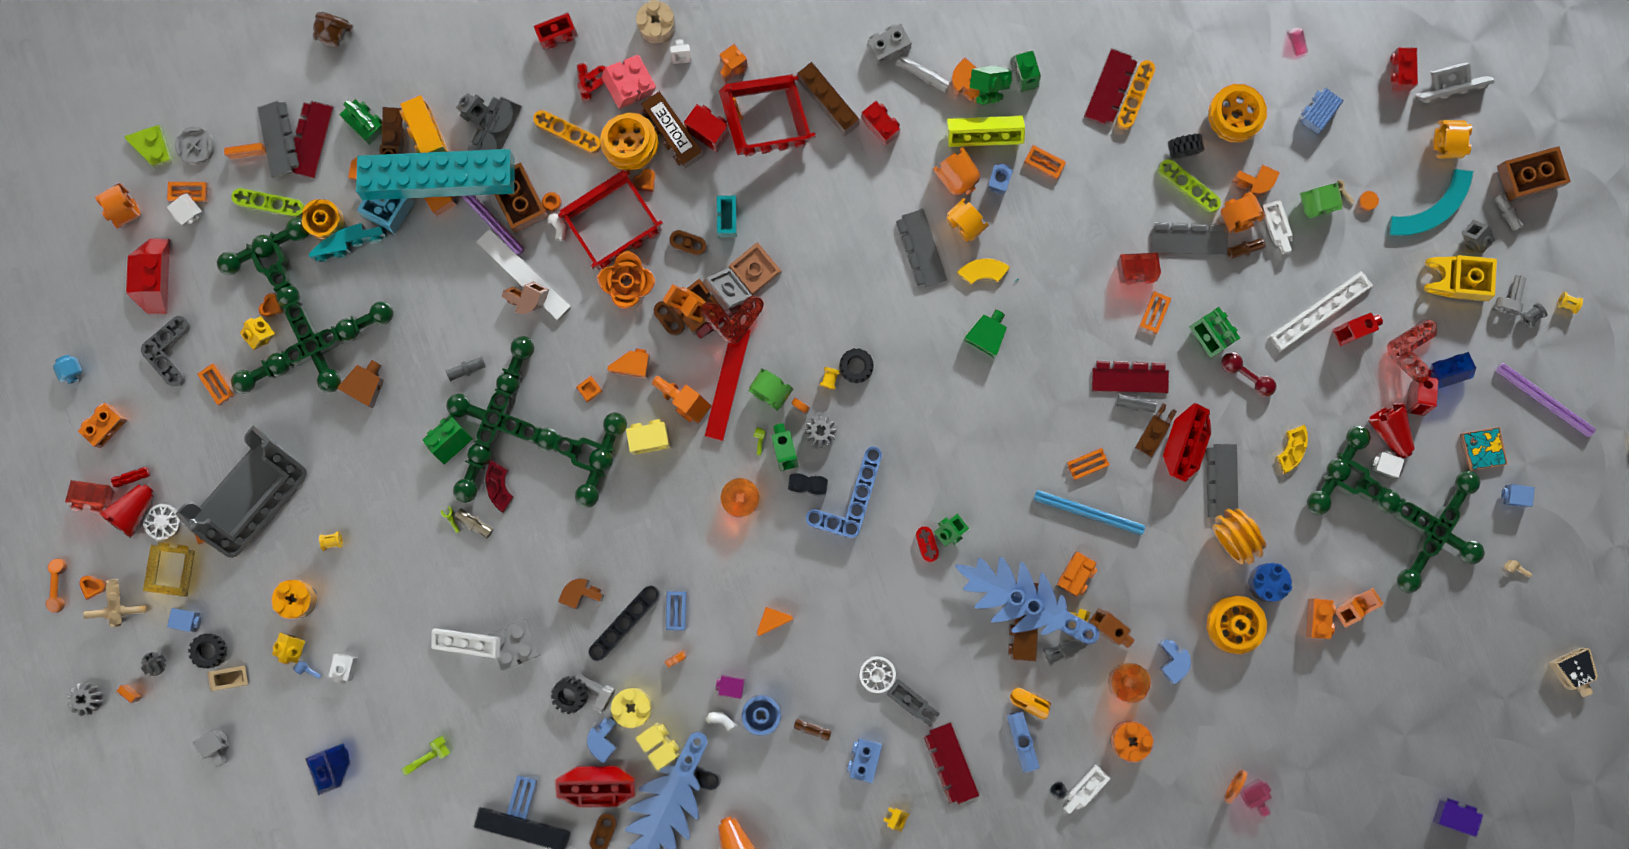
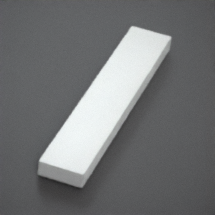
M488 229L476 241L522 287L528 283L535 282L549 289L546 301L542 306L556 320H559L571 308L492 230Z
M1362 271L1270 335L1269 338L1280 352L1369 290L1373 285Z

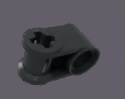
M701 766L696 767L693 775L698 781L700 788L714 790L720 785L721 777L717 772L704 769ZM709 775L716 778V785L710 786L707 783Z

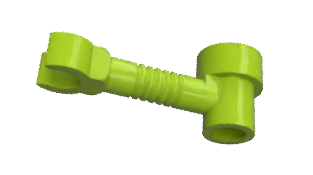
M441 735L431 741L429 745L432 751L401 769L405 776L437 756L442 759L450 754L444 737Z

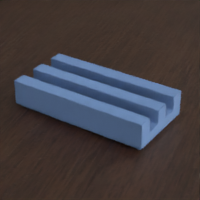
M667 591L666 630H686L687 592ZM671 595H675L674 626H670ZM679 596H682L681 627H678Z
M517 776L507 811L508 815L527 819L537 780ZM524 781L516 811H513L520 782ZM529 782L531 783V786L524 808V812L520 813L527 784Z

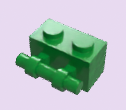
M998 66L972 69L969 88L980 91L979 96L976 97V102L987 105L990 102L998 103L1002 100L1004 95L1001 92L999 93V91L1010 89L1012 70Z
M356 99L352 102L349 100L345 101L343 105L346 108L339 115L370 145L382 134V120L376 114L372 116L369 113L371 109L363 101L361 103Z
M1217 307L1189 326L1210 358L1241 338L1237 333V328L1232 326L1227 319L1228 315L1226 312L1223 313L1220 307Z
M452 415L439 421L440 424L433 430L430 429L427 432V436L422 439L429 451L444 465L473 440L466 429Z

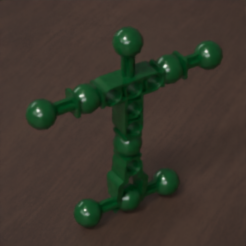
M293 218L287 222L285 230L277 234L271 232L269 236L258 235L253 239L251 245L246 244V249L238 253L224 252L217 259V268L224 275L236 274L240 271L242 263L252 259L257 271L266 276L270 284L274 286L273 290L276 292V301L285 311L289 324L298 340V343L288 347L285 351L273 353L267 360H261L263 366L251 372L239 370L234 373L231 378V385L238 393H249L254 389L257 381L267 376L275 379V376H283L290 368H295L294 365L299 366L310 360H313L319 373L317 377L319 389L325 393L335 392L341 384V377L337 371L329 369L323 354L336 348L340 343L353 341L359 334L363 335V328L373 323L378 325L388 324L393 318V307L386 301H378L371 306L368 314L358 319L352 315L350 318L341 319L335 327L331 326V329L316 332L307 311L301 307L303 304L300 302V293L291 283L286 268L289 265V261L280 246L289 240L303 241L309 236V233L302 225V218ZM276 252L279 259L276 265L272 264L270 268H265L260 258L271 257ZM283 276L282 283L277 284V278ZM299 309V316L293 318V312ZM304 326H307V333L302 335L301 329ZM333 334V341L331 343H327V336ZM312 343H316V349L310 352L309 346ZM298 351V359L292 360V354Z
M519 336L511 343L512 360L508 370L502 368L503 373L496 380L497 389L495 388L494 390L496 393L492 395L486 410L470 404V400L464 394H453L447 400V411L453 417L459 418L468 415L482 420L476 435L477 440H474L475 444L469 448L468 460H465L469 464L465 477L457 481L453 487L454 497L462 503L471 502L476 497L477 486L475 480L480 468L485 470L486 467L483 466L487 465L491 460L492 445L495 444L501 431L527 442H532L542 451H558L562 455L569 457L574 466L589 471L586 484L579 486L575 491V501L583 508L593 507L599 499V492L596 489L600 477H605L604 472L610 469L613 464V456L611 454L615 451L613 444L616 436H620L627 429V420L624 415L618 412L608 414L603 421V428L606 433L600 444L584 437L579 440L563 437L553 428H537L531 423L507 415L511 405V398L514 397L513 394L520 388L522 376L518 373L523 360L531 357L535 348L530 338ZM502 396L505 397L504 405L498 406L497 399ZM493 414L498 415V421L495 424H491L489 420ZM515 421L516 428L509 431L507 428L508 423ZM528 428H533V436L527 438L525 431ZM490 432L491 439L484 442L482 439L483 434ZM565 441L569 442L570 448L567 451H562L561 444ZM585 444L597 448L589 456L590 466L578 461V455L582 453L581 448Z

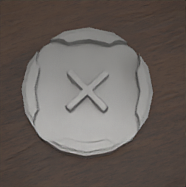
M200 127L187 128L176 139L175 149L177 155L190 165L203 164L214 153L215 144L212 136Z

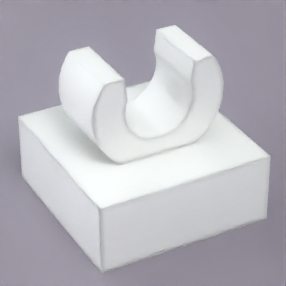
M676 40V46H670L673 64L691 62L689 45H684L683 40Z

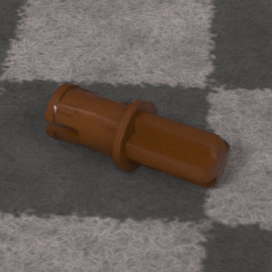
M1264 239L1250 242L1243 241L1242 244L1227 248V255L1231 260L1244 255L1249 256L1251 252L1264 249L1266 247Z

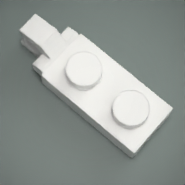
M1281 201L1262 205L1261 208L1265 214V221L1274 245H1279L1282 255L1290 253L1292 249L1289 242H1292V232Z
M1094 765L1066 797L1069 801L1062 808L1070 814L1076 807L1079 810L1085 807L1110 778L1097 765Z

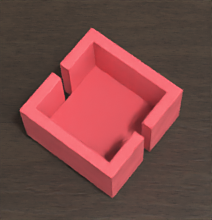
M639 54L625 59L623 63L620 61L607 66L601 76L618 109L633 104L635 100L638 102L651 97L656 88Z

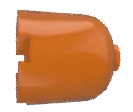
M964 147L959 149L961 152L959 155L953 153L940 163L941 168L938 169L936 166L932 169L947 190L953 195L964 193L969 195L976 190L975 185L980 179L979 170Z

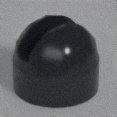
M1057 782L1051 786L1050 793L1054 798L1062 800L1066 797L1067 788L1062 782Z

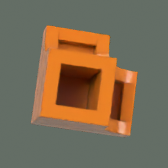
M735 44L719 54L720 61L724 65L720 75L725 83L734 76H740L746 72L748 67L747 58Z

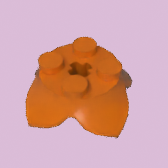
M630 251L620 254L613 266L605 267L596 277L600 288L611 296L616 306L622 309H627L637 304L639 299L650 293L655 285L653 274L649 270L644 269L638 256ZM626 278L632 281L628 286L622 284V281H626Z

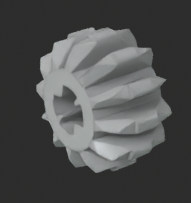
M818 415L817 422L812 417L813 425L808 422L806 423V426L811 430H804L805 434H811L806 440L814 439L812 446H815L817 441L820 442V448H823V441L829 446L830 441L828 438L832 440L836 438L830 434L837 432L835 428L830 429L835 425V422L832 421L827 424L829 421L828 416L822 421V415ZM817 427H821V429L824 427L826 429L823 436L816 434Z
M79 683L76 685V688H71L70 691L73 695L67 696L68 699H71L67 706H73L71 712H78L79 716H84L85 713L91 715L93 710L97 711L99 709L97 704L102 703V700L98 699V696L102 693L96 692L97 686L91 687L90 683H85L84 685Z

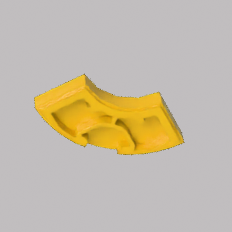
M977 259L964 265L958 270L957 274L970 285L981 279H992L998 283L1010 269V266L994 259Z
M1305 425L1286 432V447L1281 454L1276 456L1283 474L1293 470L1302 461L1308 446V433Z

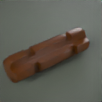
M800 719L795 721L794 729L803 730L804 733L815 737L820 736L821 739L826 741L830 739V730L825 728L823 730L817 725L808 722L804 723Z

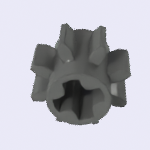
M150 652L142 658L141 664L143 666L141 669L145 675L149 673L150 676H158L165 670L166 664L164 662L167 660L162 653L158 655L157 652Z

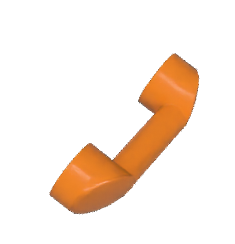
M53 559L47 568L48 572L51 573L50 595L45 605L50 612L59 613L65 606L64 601L58 597L59 574L66 571L67 564L63 559Z

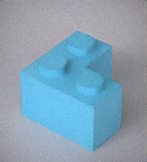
M412 198L385 199L383 202L380 200H363L357 211L364 219L396 234L415 202Z

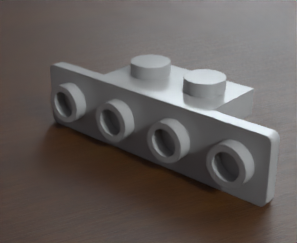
M1466 62L1431 71L1433 90L1415 94L1416 99L1423 103H1430L1435 98H1449L1454 93L1459 92L1463 94L1470 92V89L1487 88L1489 84H1493L1495 81L1488 76L1472 79L1470 63Z

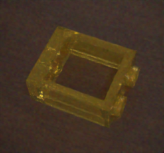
M158 542V545H151L143 591L188 596L195 551L189 550V546L177 544V548H172L170 543ZM161 551L185 554L180 588L156 584Z

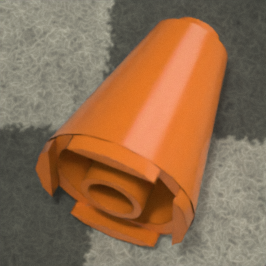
M727 817L721 820V824L718 825L721 849H756L737 819Z

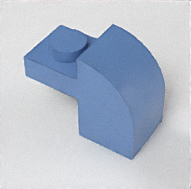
M1163 639L1159 645L1169 656L1170 660L1160 667L1159 670L1171 684L1175 685L1188 673L1191 666L1190 655L1186 649L1178 652L1179 647L1173 640Z
M610 717L609 720L605 718L598 726L601 729L600 731L595 727L591 728L587 737L590 752L602 763L606 762L618 747L606 737L617 724L613 717Z

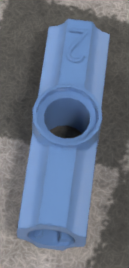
M1023 711L1006 715L1023 773L1039 769L1033 740L1030 736ZM1022 736L1028 739L1025 747H1020L1018 744V740Z

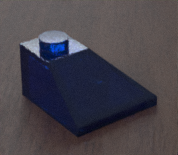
M344 743L305 759L318 795L341 787L350 764L349 752L345 748Z

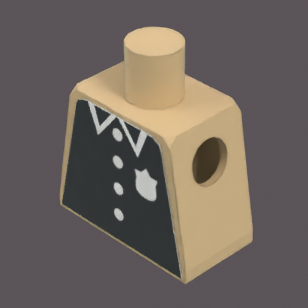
M1580 648L1549 662L1550 667L1566 689L1575 690L1578 688L1582 697L1593 694L1589 683L1597 680L1598 675L1589 648Z

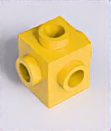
M261 316L246 320L243 323L244 327L240 331L243 339L253 350L267 345L275 334Z
M280 632L277 641L273 645L272 655L278 658V662L289 665V662L298 663L303 653L305 641L296 636Z

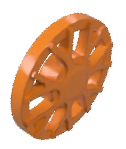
M1240 770L1227 788L1224 801L1228 804L1237 798L1240 790L1245 785L1244 783L1248 775L1245 770Z

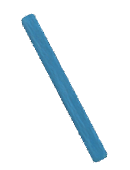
M1039 490L1034 495L1035 501L1138 535H1143L1145 525Z

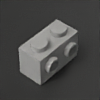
M894 24L889 26L885 32L872 35L869 38L870 40H868L867 47L877 65H880L911 49L912 43L902 24L897 26Z

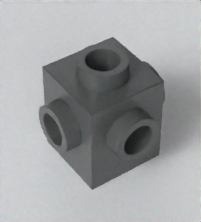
M468 93L459 100V104L456 107L461 112L460 116L467 122L471 120L477 124L481 122L490 110L483 104L485 101L476 94L472 96Z
M1473 220L1461 233L1466 242V247L1471 251H1478L1482 254L1495 241L1492 229L1488 225Z

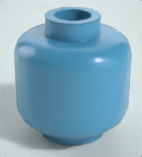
M68 354L55 360L56 363L53 365V370L60 382L67 381L68 384L79 381L78 377L83 373V370L76 357H71Z

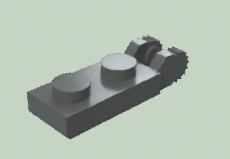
M899 679L896 680L886 693V695L916 718H920L929 726L933 723L921 714L923 710L927 708L931 714L937 717L940 714L925 699Z

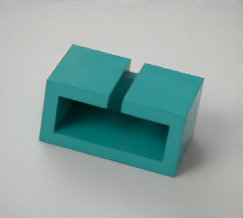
M736 195L717 196L718 238H737Z

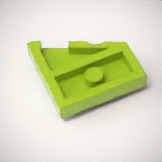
M159 124L124 136L153 167L172 161L162 127Z

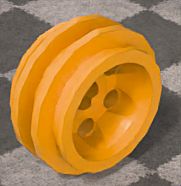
M1232 84L1223 87L1214 96L1208 108V121L1212 130L1220 138L1229 142H1243L1251 139L1263 128L1267 119V106L1263 96L1255 88L1246 84ZM1237 99L1242 100L1243 103H1238ZM1223 102H1229V107H1224ZM1247 107L1251 108L1252 113L1247 111ZM1233 113L1238 115L1237 119L1232 116ZM1244 121H1250L1251 125L1245 126Z
M630 112L619 114L609 120L602 129L600 136L601 150L611 165L621 170L631 171L640 169L650 163L657 152L659 144L657 133L649 119L640 114ZM615 141H619V144L614 146Z
M1238 508L1234 511L1226 509L1224 511L1225 518L1221 515L1215 517L1216 524L1212 526L1213 531L1221 545L1236 562L1241 565L1245 562L1253 564L1255 562L1253 555L1258 558L1264 556L1263 549L1266 548V542L1261 534V530L1254 520Z
M1229 596L1220 599L1212 606L1207 615L1206 629L1210 640L1217 648L1226 653L1244 654L1253 651L1262 643L1267 631V620L1264 611L1257 602L1243 596ZM1233 607H1238L1239 612L1237 614L1232 612ZM1247 613H1249L1251 620L1246 617ZM1223 615L1227 617L1226 622L1221 621ZM1237 620L1238 622L1242 623V628L1240 630L1238 627H1235V623ZM1250 627H1251V628H1252V631H1251V634L1249 635L1247 632L1249 631V629H1250ZM1225 629L1229 632L1227 637H1224L1222 633ZM1237 636L1242 638L1240 643H1237L1235 640Z

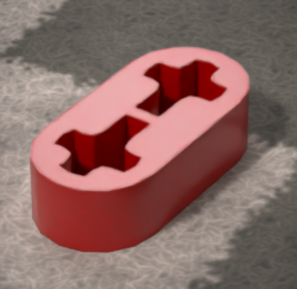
M603 65L597 66L583 76L577 84L579 91L583 94H590L603 85V79L601 77L597 79L596 76L601 72L603 73L606 67ZM591 80L592 84L589 87H585L584 84Z
M920 527L915 535L921 556L925 561L933 562L939 556L934 534L929 527ZM921 530L930 533L927 537L928 543L926 544L924 539L919 537L922 533ZM927 545L930 546L931 551L935 550L936 554L933 555V559L925 556Z

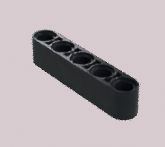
M646 586L590 646L588 653L592 660L600 661L606 658L660 598V591L657 587ZM649 589H654L656 592V597L653 600H649L646 597V592ZM636 603H640L643 606V611L640 614L633 612V606ZM624 617L630 622L629 627L626 629L620 626V620ZM609 632H613L616 635L614 643L607 641L606 637ZM597 646L603 649V655L599 658L593 653L594 648Z
M484 807L478 808L473 826L483 831L550 849H567L571 834L570 831Z

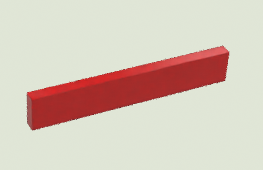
M732 326L705 437L724 441L751 330Z

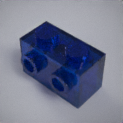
M1469 352L1458 354L1432 363L1430 367L1432 370L1431 378L1438 379V389L1474 378L1476 366Z

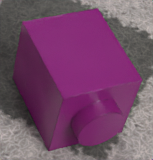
M721 675V679L716 681L715 690L719 691L718 695L741 699L745 679Z

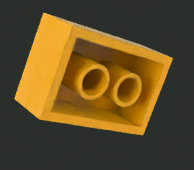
M422 95L400 103L402 108L400 114L403 121H406V124L409 126L407 131L411 139L413 138L416 143L414 145L416 152H448L431 109Z

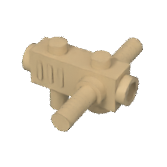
M110 579L106 581L108 607H104V610L83 611L84 619L105 617V619H109L110 627H119L122 625V617L130 614L146 613L145 605L135 607L121 606L118 579Z

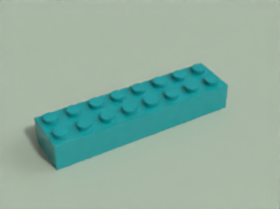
M510 149L357 156L356 192L362 200L514 194L515 158Z

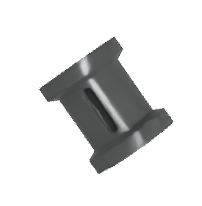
M1535 303L1532 309L1521 314V319L1528 327L1532 328L1538 320L1547 317L1548 313L1541 304Z

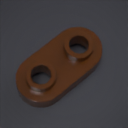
M676 230L670 235L669 241L671 246L681 252L693 256H701L707 249L706 242L702 237L682 230ZM678 238L683 239V242L681 244L676 243V240ZM699 244L701 248L695 250L694 245Z
M664 301L656 303L653 309L655 317L668 334L672 336L680 335L684 330L683 320L672 306ZM663 308L667 309V313L664 315L660 314V310ZM674 323L678 324V328L676 330H673L671 328L672 324Z
M605 813L598 818L589 841L591 849H607L617 826V820L614 815ZM606 819L611 822V825L608 827L604 825V820ZM598 838L603 839V845L597 844Z

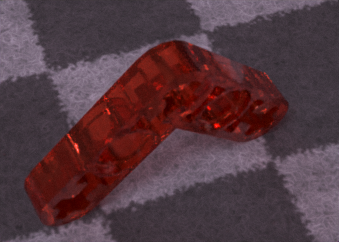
M749 296L732 319L717 304L712 302L704 303L700 313L724 341L736 344L763 310L764 302L760 297ZM743 315H745V316H746V321H745V323L742 325L741 322H740V320H741V317H742ZM723 318L724 325L719 328V320Z
M1424 320L1387 344L1389 357L1415 382L1421 383L1429 379V367L1413 350L1437 335V324L1433 320ZM1412 336L1417 338L1414 342L1407 341ZM1406 358L1413 359V362L1410 364H1406L1403 362V360Z

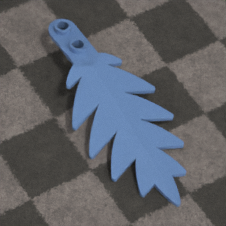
M1003 557L999 558L997 575L982 558H978L976 568L967 565H955L957 570L970 580L963 587L964 591L988 592L975 605L976 609L993 608L1006 604L991 619V622H1003L1026 615L1011 630L1012 632H1024L1047 625L1041 632L1042 635L1059 629L1085 644H1094L1099 639V630L1094 625L1067 612V604L1063 595H1060L1057 605L1054 591L1044 573L1040 574L1038 592H1036L1033 579L1024 562H1020L1017 584L1009 565ZM1071 621L1076 624L1074 629L1069 627ZM1087 631L1093 632L1092 638L1086 636Z
M692 733L676 764L659 770L669 775L654 779L639 787V791L658 794V796L640 801L629 808V811L649 814L651 816L639 819L625 828L626 832L644 835L636 840L628 849H660V844L666 849H677L671 826L684 838L690 839L689 828L681 806L695 819H699L696 800L690 786L697 791L700 790L698 781L693 773L708 743L707 737L703 733ZM696 738H699L701 740V744L699 746H696L694 744V740ZM687 756L692 757V762L690 764H687L685 762V758Z

